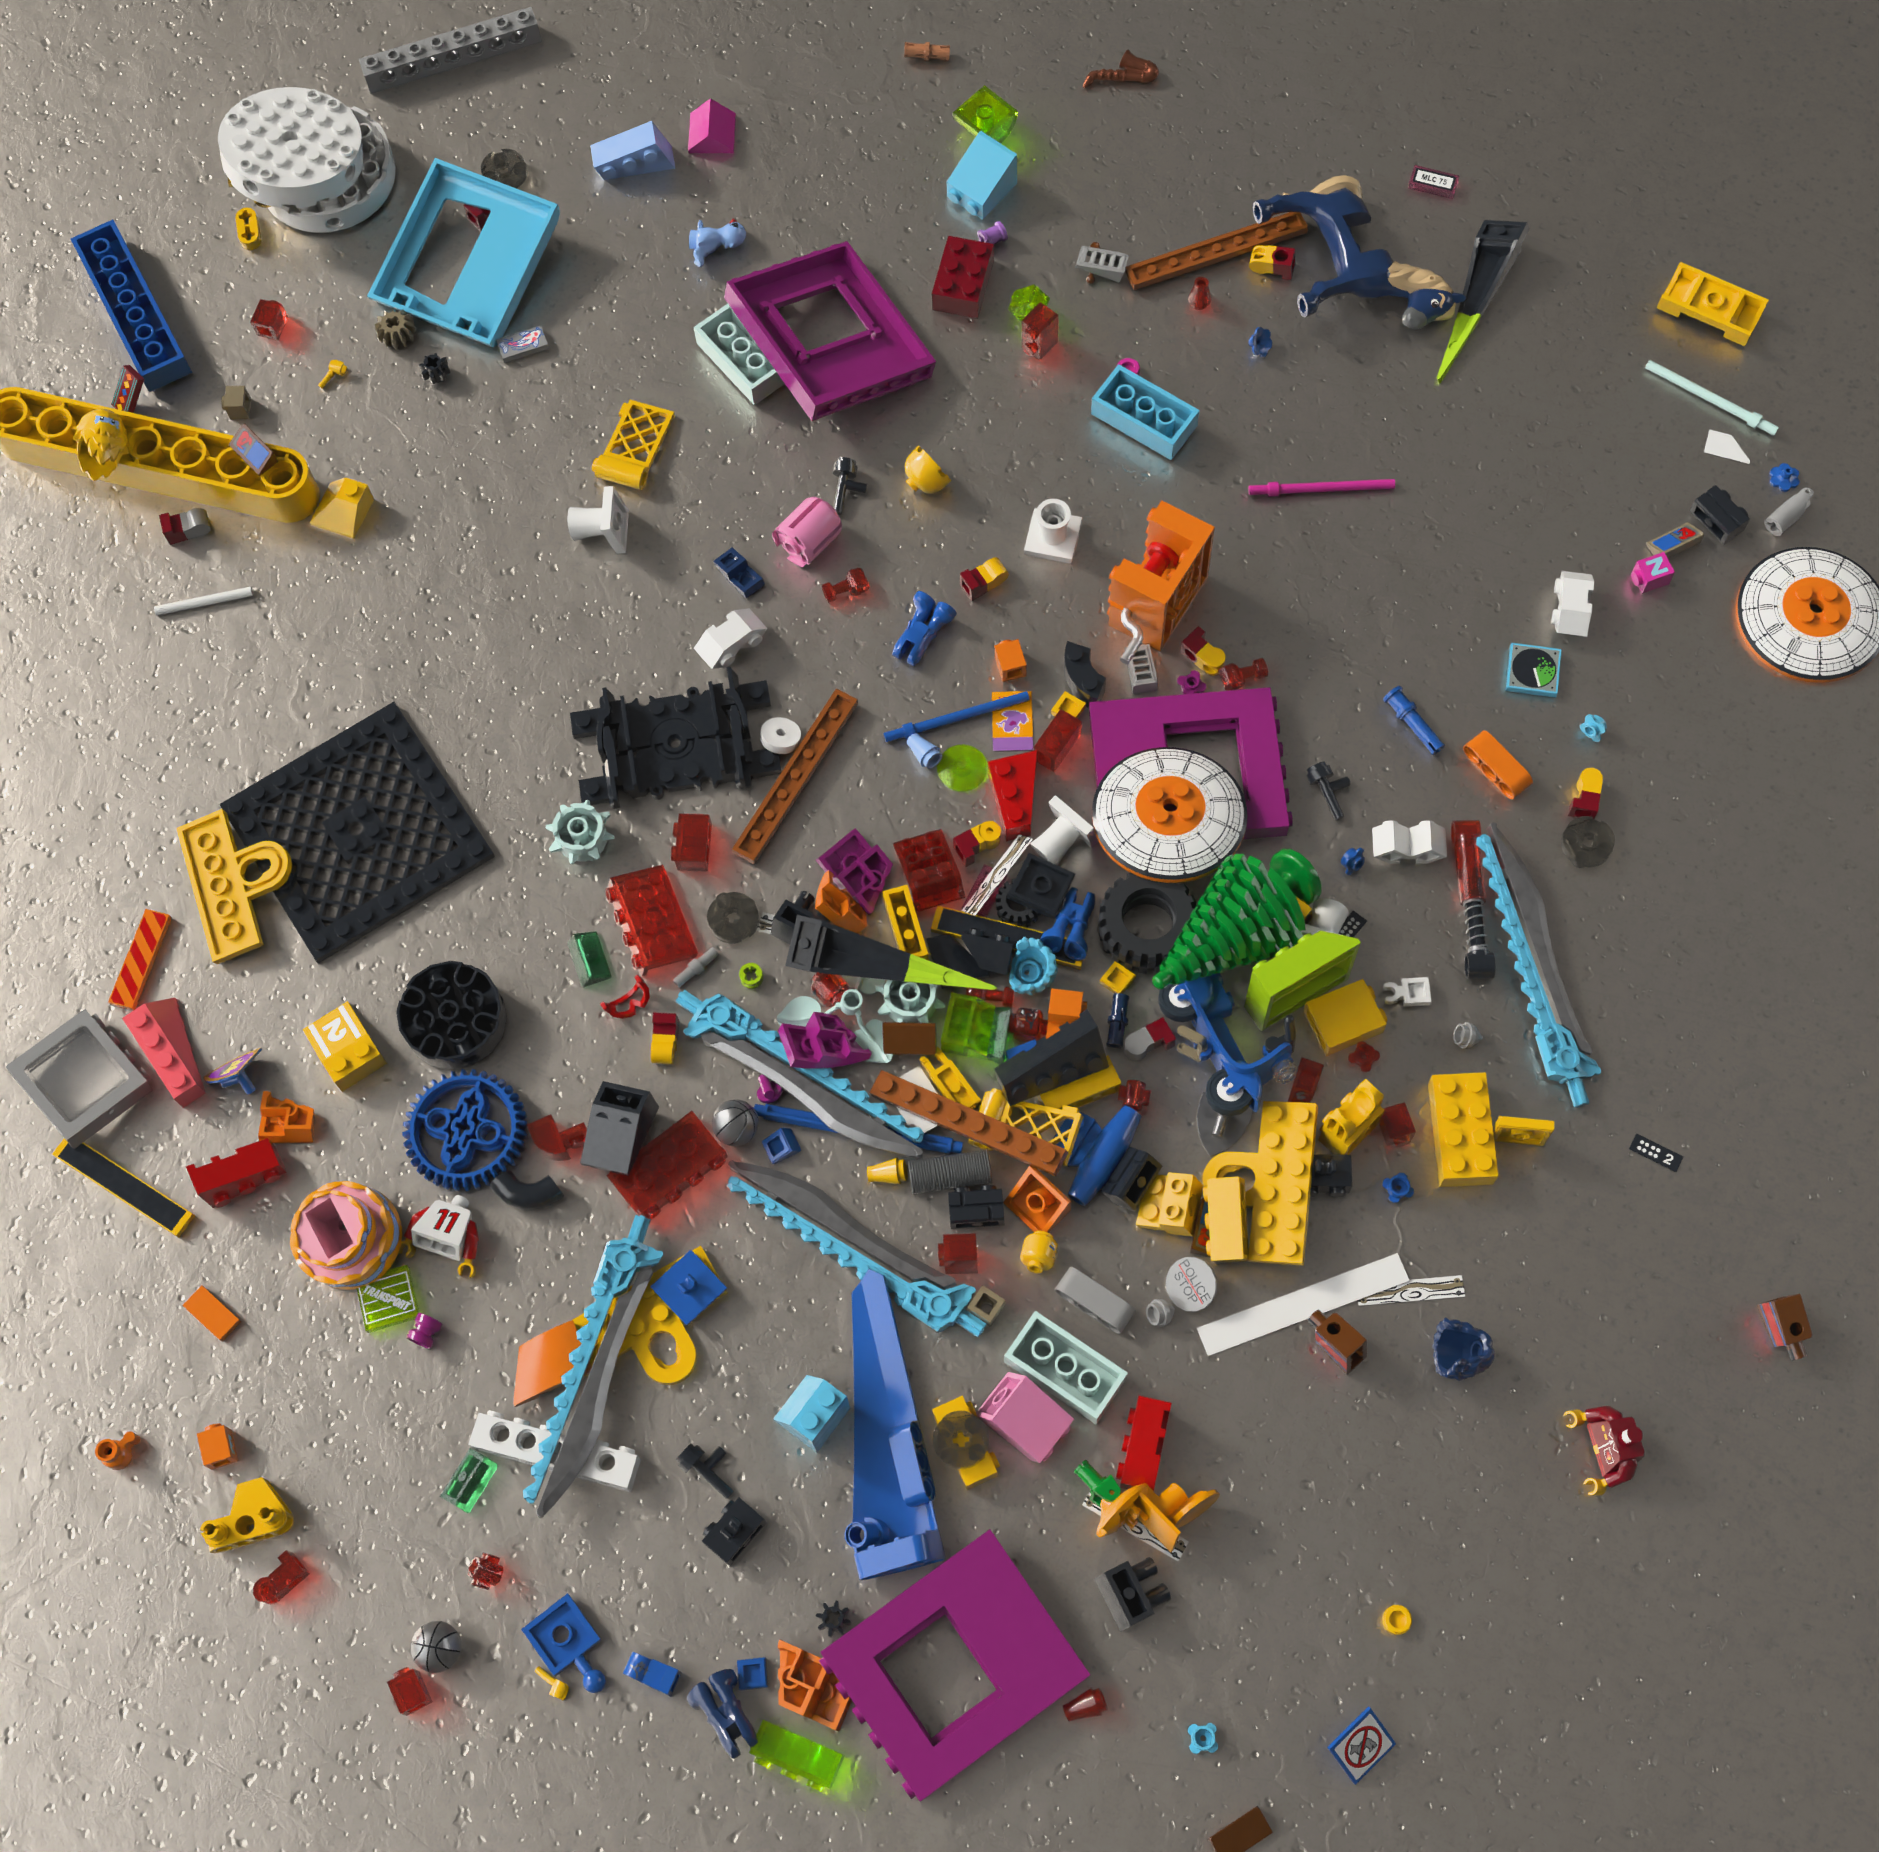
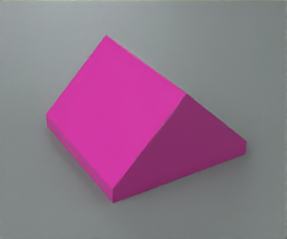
M711 98L691 112L688 153H734L736 113Z

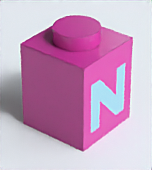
M1662 552L1637 561L1631 577L1635 586H1638L1643 594L1669 585L1675 571L1666 554Z

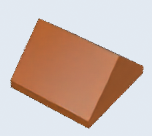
M1031 1165L1003 1202L1033 1232L1045 1231L1049 1233L1071 1211V1200L1037 1168Z

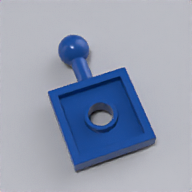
M568 1593L521 1629L553 1676L556 1677L572 1663H575L584 1676L583 1686L588 1692L598 1693L605 1687V1675L600 1670L592 1669L583 1656L602 1640ZM559 1627H566L569 1630V1637L563 1643H557L554 1639V1633Z

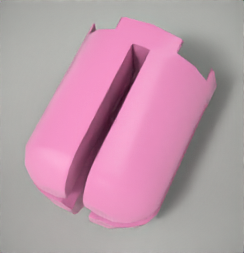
M817 497L806 498L772 533V538L777 547L781 544L790 554L787 558L795 565L804 567L806 564L809 565L841 533L842 523L835 508L828 502Z

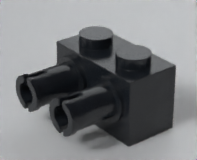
M801 891L794 903L785 900L773 917L770 935L791 944L797 915L831 922L820 912L815 915L808 911L815 898L809 893L805 899L807 891Z
M1150 1557L1133 1566L1130 1565L1129 1561H1126L1095 1578L1097 1586L1120 1632L1155 1614L1153 1608L1171 1600L1170 1592L1162 1596L1158 1595L1168 1589L1165 1584L1161 1583L1159 1586L1144 1593L1139 1583L1158 1573L1156 1565L1148 1570L1145 1569L1155 1563Z

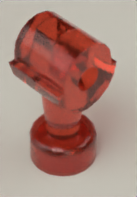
M855 568L848 571L845 580L833 586L830 582L822 584L821 588L827 603H830L837 599L836 595L848 591L852 596L861 595V593L866 592L870 588V584L865 577L863 569Z
M1258 658L1253 660L1251 666L1241 668L1234 663H1229V665L1220 668L1218 673L1225 690L1230 691L1239 689L1245 684V679L1254 675L1258 679L1268 677V668L1265 660Z
M1008 986L1004 987V991L966 987L964 1002L977 1007L984 1004L985 1001H1000L1003 1007L1012 1008L1014 990Z

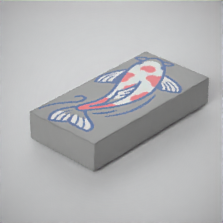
M541 326L496 340L504 363L549 349Z

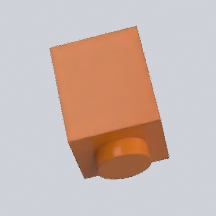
M1019 639L1013 641L1004 640L994 645L995 659L1002 682L1027 676V665Z
M217 1423L205 1427V1431L197 1433L205 1467L213 1470L238 1462L231 1429Z

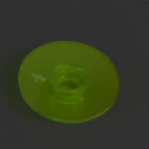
M965 744L955 745L942 753V759L937 765V773L941 782L949 789L960 792L970 791L984 781L987 774V761L977 748ZM959 762H966L964 767H960L957 764Z

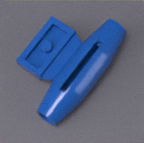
M1124 1105L1103 1129L1100 1128L1095 1119L1079 1111L1083 1116V1120L1067 1167H1079L1067 1194L1074 1202L1086 1206L1108 1182L1109 1177L1130 1147L1142 1118L1131 1107ZM1066 1118L1059 1128L1061 1133L1071 1129L1074 1120ZM1062 1141L1056 1144L1059 1147L1065 1148Z

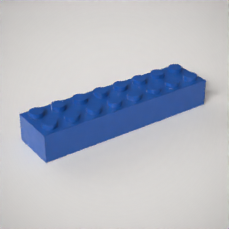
M112 219L70 238L138 373L144 378V384L149 393L193 373L114 220Z

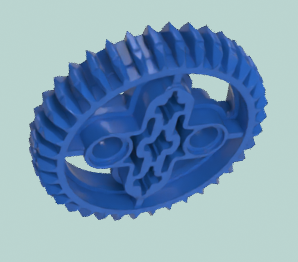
M462 1069L460 1076H457L455 1071H451V1078L448 1079L444 1074H441V1082L438 1083L435 1079H432V1088L429 1089L427 1086H423L425 1094L423 1096L416 1094V1098L419 1100L418 1103L410 1102V1107L414 1111L406 1112V1116L410 1120L403 1122V1126L408 1130L402 1132L403 1137L408 1139L403 1142L404 1147L409 1149L406 1155L408 1158H413L411 1164L413 1167H418L417 1172L420 1175L425 1174L424 1178L427 1181L433 1179L435 1186H439L443 1182L444 1189L448 1190L453 1185L455 1191H459L461 1185H463L465 1191H469L471 1184L476 1189H480V1182L483 1181L486 1186H490V1178L494 1177L495 1179L499 1176L498 1173L500 1171H508L506 1168L508 1164L515 1166L516 1163L512 1159L513 1156L521 1157V1153L517 1148H525V1143L520 1140L528 1138L527 1132L523 1130L528 1128L527 1121H524L527 1118V1114L525 1111H521L524 1108V1104L518 1101L520 1097L517 1093H513L514 1089L512 1086H506V1082L503 1079L497 1081L495 1074L488 1077L487 1072L482 1071L478 1076V1072L475 1069L471 1070L470 1075H468L465 1069ZM473 1087L461 1095L456 1110L434 1108L426 1115L429 1108L446 1093L459 1088ZM485 1089L497 1095L506 1105L511 1118L510 1136H507L506 1130L501 1123L486 1119L490 1109V1101L484 1093ZM446 1119L444 1126L435 1128L437 1121ZM421 1124H424L427 1133L431 1137L444 1141L441 1159L447 1167L446 1171L435 1166L426 1157L420 1142ZM496 1132L493 1140L485 1141L488 1133ZM506 1145L502 1153L486 1167L470 1173L456 1174L470 1165L476 1149L485 1152H495ZM461 1151V1155H456L455 1158L452 1157L453 1154H458Z

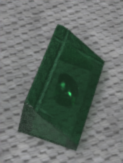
M597 931L573 934L568 940L567 945L581 987L610 979L612 976Z
M995 1007L987 1058L999 1065L1004 1063L1006 1059L1013 1017L1012 1008Z
M469 1448L439 1497L469 1513L496 1471L497 1463Z

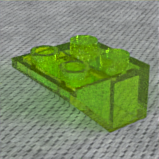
M951 992L940 1041L942 1052L993 1061L1003 1010L978 997Z

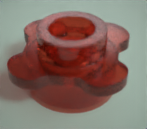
M1361 1041L1357 1043L1355 1051L1349 1054L1348 1060L1352 1064H1357L1361 1071L1369 1072L1373 1062L1379 1060L1380 1053L1371 1045Z

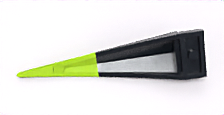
M1484 220L1475 237L1463 290L1466 300L1460 302L1452 334L1437 376L1439 384L1446 376L1521 253V245L1530 229L1527 222Z
M797 915L785 965L814 973L987 990L997 989L994 985L837 925Z

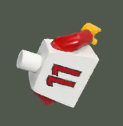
M456 1195L451 1204L436 1200L430 1207L415 1213L411 1217L404 1237H406L405 1241H401L399 1254H402L405 1246H408L405 1257L412 1258L415 1255L416 1246L460 1261L463 1257L465 1259L458 1267V1274L462 1276L463 1269L466 1266H470V1278H473L476 1274V1268L472 1264V1260L476 1259L479 1237L477 1225L472 1221V1212L466 1209L469 1201L463 1196Z

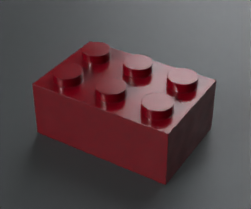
M948 236L932 290V310L978 319L994 263V244Z

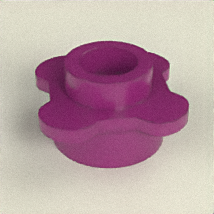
M1196 670L1191 671L1186 676H1179L1177 678V684L1181 686L1183 694L1200 693L1206 690V684L1201 681L1200 673Z

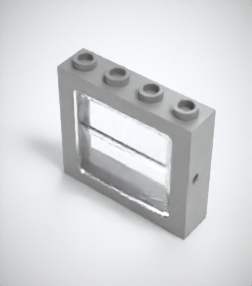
M86 1009L5 1066L12 1077L73 1149L77 1148L153 1091L148 1083L151 1078L142 1067L137 1070L133 1065L136 1061L126 1049L122 1052L118 1048L120 1042L111 1031L106 1034L102 1029L105 1026L97 1014L91 1016Z

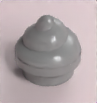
M1465 1022L1456 1026L1453 1039L1455 1044L1461 1048L1470 1049L1482 1040V1035L1474 1024Z
M1156 1299L1147 1306L1146 1315L1152 1325L1166 1326L1174 1316L1175 1307L1163 1299Z

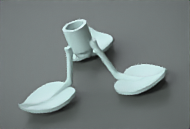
M842 975L843 984L852 989L845 991L841 1001L825 1013L832 1014L836 1010L841 1009L846 1015L855 1014L858 1025L861 1028L854 1032L857 1036L855 1041L863 1050L869 1049L872 1053L871 1057L865 1061L889 1063L893 1054H885L883 1051V1022L878 1019H872L864 1025L860 1011L863 1001L861 993L873 995L879 992L875 989L876 985H884L885 979ZM808 996L797 997L790 1001L782 1012L777 1015V1022L780 1026L784 1023L805 1027L813 1012L821 1013L820 1004Z

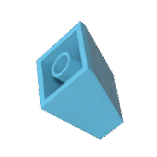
M980 131L947 180V197L953 203H958L966 208L970 214L976 215L983 220L1017 184V154Z
M806 1375L773 1420L818 1453L851 1408L847 1396L824 1379Z

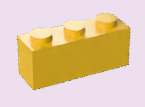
M908 885L882 891L884 905L897 948L929 961V954Z
M1109 1055L1106 1056L1108 1068L1038 1095L1037 1098L1040 1105L1061 1110L1063 1105L1080 1108L1121 1091V1081ZM1045 1114L1047 1120L1049 1121V1120H1050L1049 1116H1048L1047 1114Z
M1239 1176L1207 1179V1186L1203 1188L1205 1202H1208L1209 1212L1205 1213V1226L1210 1231V1240L1206 1242L1208 1257H1211V1261L1216 1263L1249 1261L1245 1179Z
M962 1395L932 1409L934 1418L966 1489L970 1490L998 1477L996 1469L1000 1467L994 1452L988 1453L984 1444L988 1442V1438L983 1427L977 1428L973 1420L977 1414L971 1401L965 1402Z

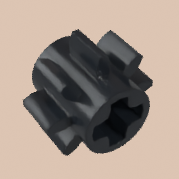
M437 353L424 356V362L419 364L423 379H430L432 384L444 382L446 374H450L446 357L440 359Z
M837 1600L832 1607H828L826 1603H823L825 1609L823 1614H816V1617L823 1621L818 1626V1629L821 1631L827 1628L829 1638H832L833 1632L836 1631L844 1635L842 1629L844 1624L851 1625L852 1623L844 1617L849 1612L848 1607L840 1610ZM832 1612L834 1615L841 1614L838 1617L839 1624L836 1626L833 1623L827 1624L830 1620L828 1615Z

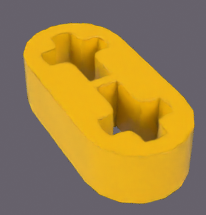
M242 208L236 213L235 217L238 238L244 249L254 250L260 246L262 241L259 220L253 209ZM249 217V219H248V220H249V224L246 225V224H245L246 218ZM249 233L252 234L251 240H248Z

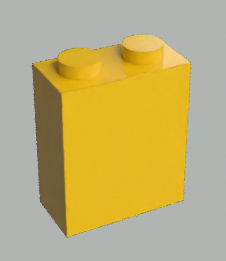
M1364 979L1305 1003L1303 1011L1326 1056L1382 1034L1385 1030L1386 1023L1388 1022L1387 1016L1382 1008H1378L1375 1002L1374 990L1370 985H1366Z

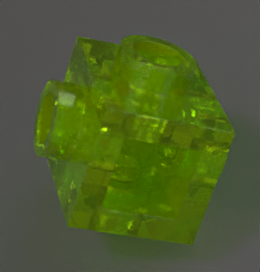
M1033 284L1015 290L1011 296L1008 310L1019 321L1027 323L1043 317L1050 298Z

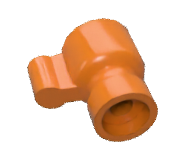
M129 1431L124 1434L120 1441L104 1439L97 1444L95 1455L108 1468L122 1470L130 1464L133 1456L131 1448L139 1444L140 1436Z

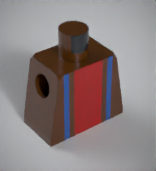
M1801 1295L1783 1296L1757 1304L1773 1345L1775 1347L1786 1346L1791 1361L1807 1357L1802 1341L1812 1338V1331Z
M1318 1309L1309 1317L1308 1322L1316 1329V1343L1346 1375L1367 1358V1340L1339 1314L1335 1312L1327 1318Z

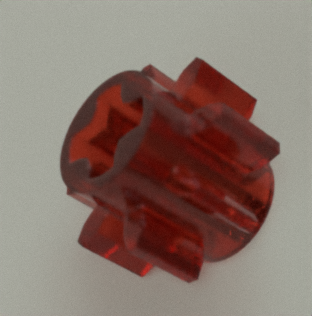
M1127 1080L1126 1086L1120 1085L1118 1101L1123 1102L1122 1107L1125 1105L1139 1112L1142 1111V1106L1149 1105L1151 1090H1146V1083L1142 1081Z
M484 1552L481 1558L478 1556L474 1557L468 1567V1576L473 1578L471 1585L489 1590L490 1585L496 1586L503 1575V1566L498 1564L500 1558Z

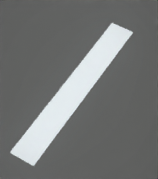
M1398 1253L1198 1327L1197 1330L1206 1353L1210 1356L1309 1319L1318 1309L1325 1313L1410 1280Z

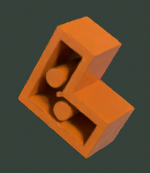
M1051 988L1046 1039L1060 1031L1058 1027L1066 1022L1071 1024L1080 1018L1079 1014L1087 1009V1001H1083V992Z

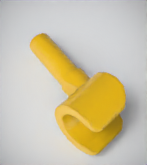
M339 360L330 361L327 375L318 384L321 389L326 386L335 374L343 376L346 373L347 366L344 365V362Z
M538 1666L535 1672L547 1683L553 1685L549 1694L565 1700L569 1686L555 1679Z

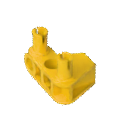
M263 1477L237 1484L230 1515L205 1521L201 1525L200 1531H203L201 1535L209 1545L210 1553H221L283 1535L292 1528L294 1517L272 1484ZM254 1525L253 1531L249 1532V1527Z

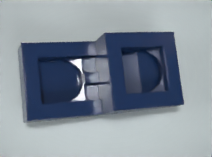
M733 547L713 561L724 577L745 598H748L765 585L763 578L748 566L747 560Z

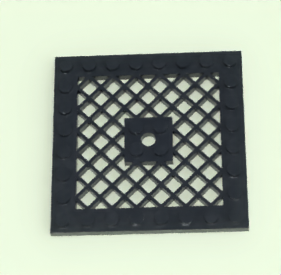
M395 702L383 707L219 804L227 812L230 823L246 848L262 841H272L284 846V849L289 854L292 848L302 850L299 859L291 858L292 865L297 866L294 875L291 872L288 880L280 888L273 891L318 964L495 857L491 848ZM377 745L387 747L385 756L375 754ZM369 748L368 753L362 752L365 749ZM394 749L396 750L400 758L392 757ZM355 758L365 759L363 769L353 767ZM347 761L346 766L340 765L343 762ZM372 761L382 762L380 772L370 770ZM389 764L399 765L397 775L387 773ZM406 767L413 777L404 776ZM334 771L344 772L341 782L331 780ZM325 774L324 779H323V778H318V777H320L321 775ZM350 774L361 775L358 785L348 783ZM367 777L378 778L375 788L365 786ZM384 780L395 781L392 791L382 789ZM401 783L412 784L409 794L399 792ZM312 784L322 785L319 795L309 793ZM418 786L425 796L416 795ZM303 787L302 792H301V791H296V790H298L299 788ZM329 787L339 788L336 798L326 796ZM346 790L356 791L353 801L343 799ZM362 793L373 794L370 803L366 797L361 798ZM379 796L390 797L387 807L377 805ZM290 797L300 798L297 808L287 806ZM396 799L407 800L404 810L394 808ZM281 800L280 805L274 804L277 801ZM307 800L317 801L314 811L304 809ZM414 802L424 803L422 813L411 811ZM324 803L334 804L331 814L321 812ZM341 806H346V808L339 811ZM430 806L433 807L437 815L428 814ZM268 810L278 811L275 821L265 819ZM376 812L385 813L383 822H381ZM285 813L295 814L292 824L282 822ZM392 815L402 816L400 826L389 824ZM302 816L312 817L309 827L299 825ZM409 818L420 819L417 829L406 827ZM319 819H324L321 823L326 830L316 828ZM426 821L437 822L434 832L424 830ZM443 824L450 835L441 833ZM263 826L273 827L270 836ZM354 826H363L360 834H350ZM280 829L290 830L287 840L277 838ZM388 831L397 832L395 842L389 841L392 837ZM297 832L307 833L304 843L294 841ZM404 834L414 835L412 845L402 844ZM314 835L324 836L321 846L311 844ZM421 837L432 839L429 848L419 847ZM330 839L333 840L338 849L328 848ZM438 840L449 842L447 851L436 850ZM382 847L393 849L390 858L379 857ZM374 849L373 855L367 854ZM399 850L410 852L407 861L397 860ZM309 851L319 853L316 862L306 861ZM416 853L427 855L425 864L414 863ZM326 854L336 856L334 865L323 864ZM434 856L441 857L436 861L432 862ZM343 858L347 864L352 863L351 869L340 867ZM269 859L255 861L262 874L268 871L271 866ZM360 860L370 862L368 872L357 870ZM377 863L388 865L385 875L375 873ZM395 866L405 868L402 878L392 876ZM304 867L314 869L311 879L301 877ZM412 869L419 870L410 876ZM321 870L331 872L328 882L318 880ZM338 873L348 875L346 885L335 883ZM355 876L366 878L363 888L353 887ZM372 880L383 881L380 891L370 890ZM390 883L396 884L388 889ZM299 884L309 885L306 894ZM316 887L326 888L323 898L313 897ZM333 890L343 891L341 902L330 900ZM350 893L361 895L358 905L347 903ZM367 896L374 897L373 899L366 902ZM311 903L321 905L319 914H317ZM328 906L338 908L336 918L325 916ZM345 909L352 910L348 914L344 915Z

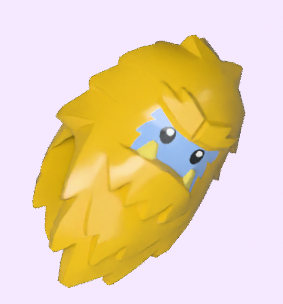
M96 409L81 418L80 423L76 426L77 431L73 437L77 442V457L80 469L83 473L86 472L93 481H97L102 476L104 479H107L112 471H115L122 455L129 454L127 447L128 439L126 437L128 431L123 424L122 418L111 410Z

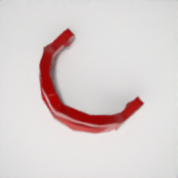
M639 975L634 977L636 984L624 996L610 1003L604 1001L600 1003L604 1011L608 1012L612 1017L623 1019L636 1015V1007L645 1008L649 1001L650 993L649 987ZM639 988L643 990L644 994L641 1001L631 999L629 1010L617 1012V1005L631 998Z

